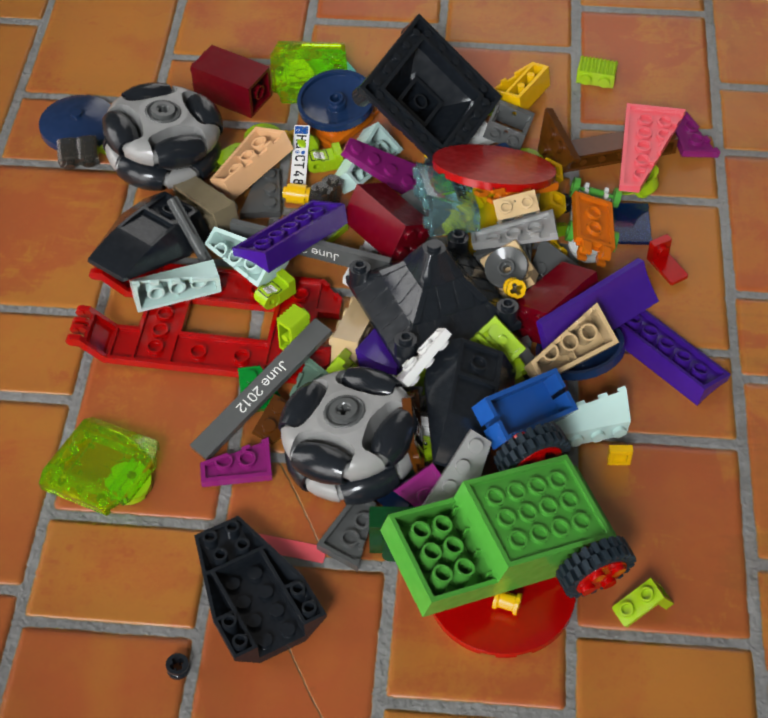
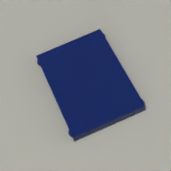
M620 203L618 208H613L614 231L619 232L618 244L649 245L650 241H652L648 204Z

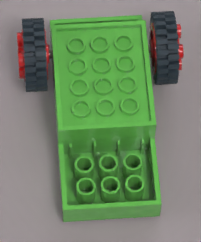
M544 423L541 426V424H538L533 430L530 427L526 429V433L519 432L508 440L509 444H503L501 446L502 449L496 452L497 455L494 456V463L499 472L463 481L453 498L388 514L380 531L422 617L557 577L567 597L579 598L581 595L584 597L595 593L599 588L602 590L614 586L617 582L615 579L622 578L624 576L623 573H628L630 568L635 565L636 557L623 536L616 535L577 465L573 466L568 454L570 453L571 444L560 425Z

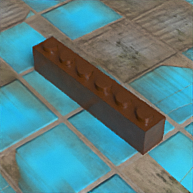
M624 131L571 140L581 160L578 163H572L571 168L565 170L564 173L621 163ZM676 133L672 136L661 156L676 153L678 143Z

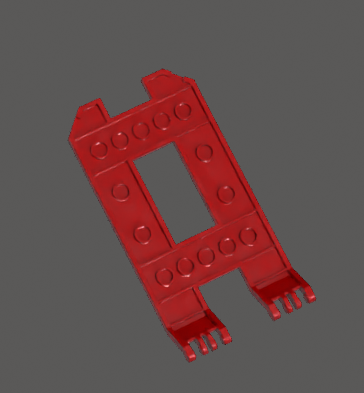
M168 264L132 279L188 265ZM96 266L90 270L89 277L91 279L101 280L123 296L133 298L129 280L122 282L103 270L98 269ZM216 268L220 277L222 292L144 311L139 326L116 324L91 306L79 305L76 309V315L79 317H74L70 326V331L73 334H68L65 342L70 346L80 347L103 363L239 378L238 368L261 366L264 370L283 351L279 348L277 317L283 315V312L292 307V304L306 309L310 314L309 320L311 323L315 318L318 319V317L339 319L343 299L330 288V284L324 279L292 276L295 278L296 294L278 306L267 310L254 299L257 287L236 270ZM192 304L274 312L267 340L186 332L184 328ZM320 346L309 358L326 370L331 361V347ZM305 363L285 383L296 384L299 372H302Z

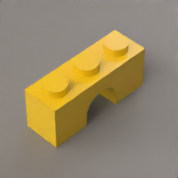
M546 157L545 160L549 161L556 168L555 181L561 183L564 180L562 165ZM557 191L540 193L538 204L540 212L553 209L555 219H557L567 211L564 194Z

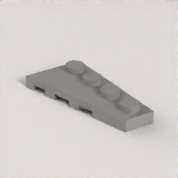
M553 209L471 232V243L474 250L502 247L513 240H517L519 244L559 239Z
M469 429L422 505L453 498L463 481L481 477L492 442L474 430Z

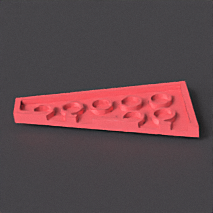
M627 103L619 191L635 193L641 191L684 118L686 109Z

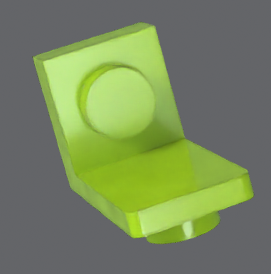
M650 578L616 603L612 609L623 626L629 627L655 606L660 605L667 610L674 603L661 584Z

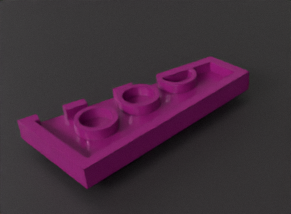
M351 137L341 153V156L381 182L386 183L400 194L415 188L423 169L419 165Z

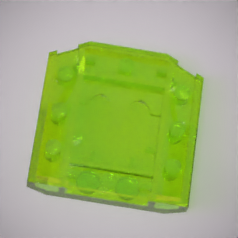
M278 41L270 54L271 87L274 93L280 96L282 103H297L300 89L313 76L329 70H347L344 42Z
M95 417L86 418L43 468L39 486L46 492L107 516L111 514L110 510L121 504L124 506L129 503L157 467V450L160 449L157 440Z

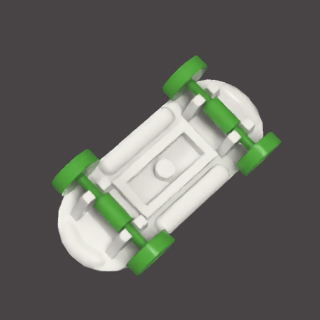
M573 178L569 197L575 191L610 201L613 208H618L622 197V191H619V188L615 187L611 195L608 194L609 188L607 187L604 190L589 187L590 183L587 182L583 187H580L581 178ZM571 206V216L566 228L565 240L568 241L570 252L577 258L579 246L573 240ZM614 231L616 250L619 240V232ZM592 250L591 255L586 254L587 260L585 263H596L598 252Z

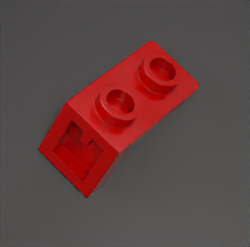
M666 234L650 241L646 259L670 285H674L687 279L688 274L669 254L672 239Z

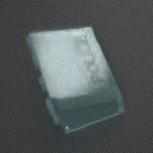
M416 162V166L412 167L413 179L416 180V185H413L414 197H418L419 201H422L423 210H426V216H423V227L428 229L429 236L448 235L456 229L463 230L466 233L479 232L480 212L472 188L446 179L445 174H438L431 165Z

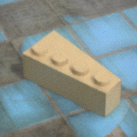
M355 296L351 297L349 307L344 309L342 320H338L335 333L332 332L329 338V345L332 346L331 362L346 348L352 353L349 358L357 365L358 359L355 349L374 329Z
M596 303L524 368L529 378L557 368L561 374L610 349L619 341L600 306Z

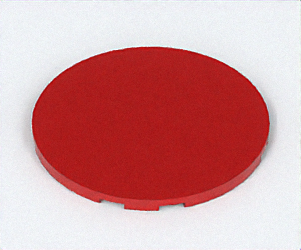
M480 144L454 145L439 149L433 154L432 159L433 169L438 174H445L446 179L461 185L489 191L505 188V192H522L523 189L529 188L536 191L553 184L556 177V168L549 161L525 151L501 146Z
M557 577L508 591L516 595L518 593L522 594L517 616L513 615L511 611L501 608L492 609L494 596L433 614L441 629L462 647L478 654L495 655L496 658L517 657V655L537 652L557 639L565 630L572 617L576 598L567 597Z

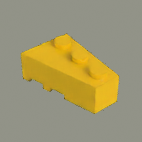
M531 62L514 72V76L510 79L504 78L500 80L501 84L494 87V89L502 96L501 100L528 110L550 86L549 66Z

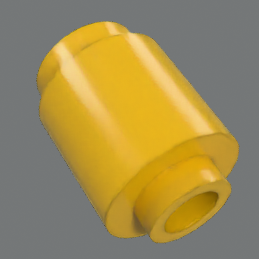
M288 183L283 188L282 197L286 199V203L304 205L312 200L313 188L304 184Z

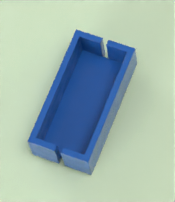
M557 368L487 396L472 407L481 427L485 425L487 428L484 430L487 439L492 442L493 450L500 448L503 444H508V440L519 432L526 433L527 428L531 427L533 430L538 424L543 426L544 423H556L578 410L569 390L554 400L551 396L566 387Z

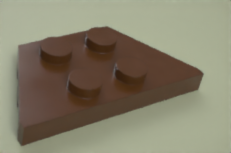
M546 108L538 152L544 159L547 157L561 164L564 173L565 170L571 168L572 163L580 162L581 158L553 108Z
M419 389L409 390L407 392L408 396L402 398V407H399V409L408 411L412 418L414 407L415 416L418 419L416 437L420 436V427L422 430ZM413 434L408 454L416 474L425 467L424 443L423 446H420Z

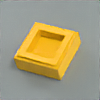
M609 445L606 458L607 465H630L633 445Z

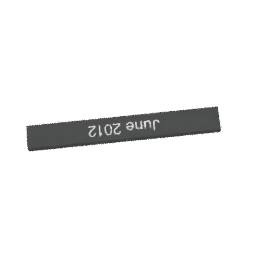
M232 218L230 222L231 233L247 239L267 227ZM323 240L298 254L349 267L355 260H364L370 264L371 270L392 263V258Z
M315 318L190 444V447L203 459H211L332 335V330Z

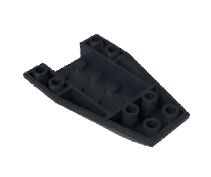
M164 191L143 199L122 213L89 256L87 262L114 278L125 282L186 258L194 253L167 204V200L174 196ZM180 200L205 244L210 231L200 211Z
M461 337L448 340L449 344L434 356L435 360L426 369L424 377L433 463L443 467L448 465L469 429L474 430L487 439L484 430L487 428L485 425L481 427L472 407L485 397L515 385L516 371L504 352ZM490 446V449H489V452H488L486 461H487L488 456H489V454H490V452H491V450H492V446Z
M236 516L194 535L213 623L234 661L262 663L305 642L327 617L325 610L304 576L240 516Z

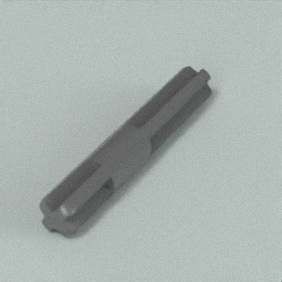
M174 196L167 200L170 210L199 262L213 260L179 198Z

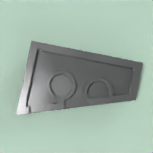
M270 169L253 183L241 209L240 219L281 217L280 169Z
M547 241L539 243L532 262L539 274L536 281L542 279L562 261L579 265Z
M376 503L346 505L317 543V550L358 572L369 535L370 506H376Z

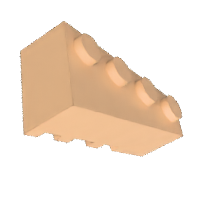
M255 126L210 178L213 187L217 191L222 192L227 198L235 200L294 149L286 132Z

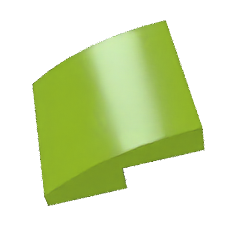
M496 315L470 339V341L504 352L510 363L526 349V346Z

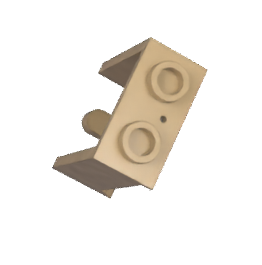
M535 189L493 200L498 224L503 223L502 220L513 217L515 219L522 218L523 215L535 212V214L540 213Z

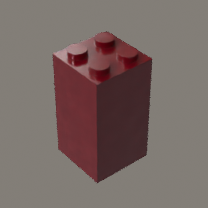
M211 45L190 66L194 92L208 97L214 104L252 118L272 96L269 66L217 46Z
M386 183L357 184L346 208L347 224L379 253L392 258V261L404 260L412 251L423 244L429 237L433 226L429 219Z
M562 261L529 288L522 298L515 300L519 305L518 318L522 322L521 329H519L520 336L528 335L532 342L541 344L536 321L597 284V272Z

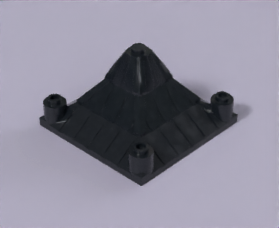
M420 14L415 16L402 29L400 37L363 83L352 92V99L355 104L365 107L372 103L388 119L392 126L401 131L404 136L427 156L424 168L430 176L439 175L433 169V154L445 147L468 144L502 97Z
M456 229L451 231L447 237V246L438 239L428 240L412 251L404 260L391 263L390 265L371 270L370 264L364 260H355L349 265V275L346 276V283L399 369L403 368L402 364L407 359L409 360L419 354L417 352L418 348L438 328H446L452 334L448 340L460 337L470 340L496 315L511 332L521 329L522 322L518 318V303L510 298L503 299L495 286L489 282L485 272L468 250L469 235L463 230Z

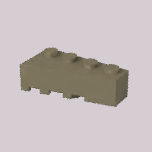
M197 176L173 185L174 196L200 211L210 233L214 226L231 232L230 222L232 218L239 219L237 214L238 206L234 200H230L222 192L217 191L212 185H208Z

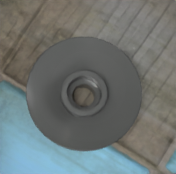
M507 246L496 249L488 256L485 262V275L489 282L498 288H503L504 282L511 277L522 281L528 270L526 257L520 250L514 247ZM510 267L511 271L505 273V268Z

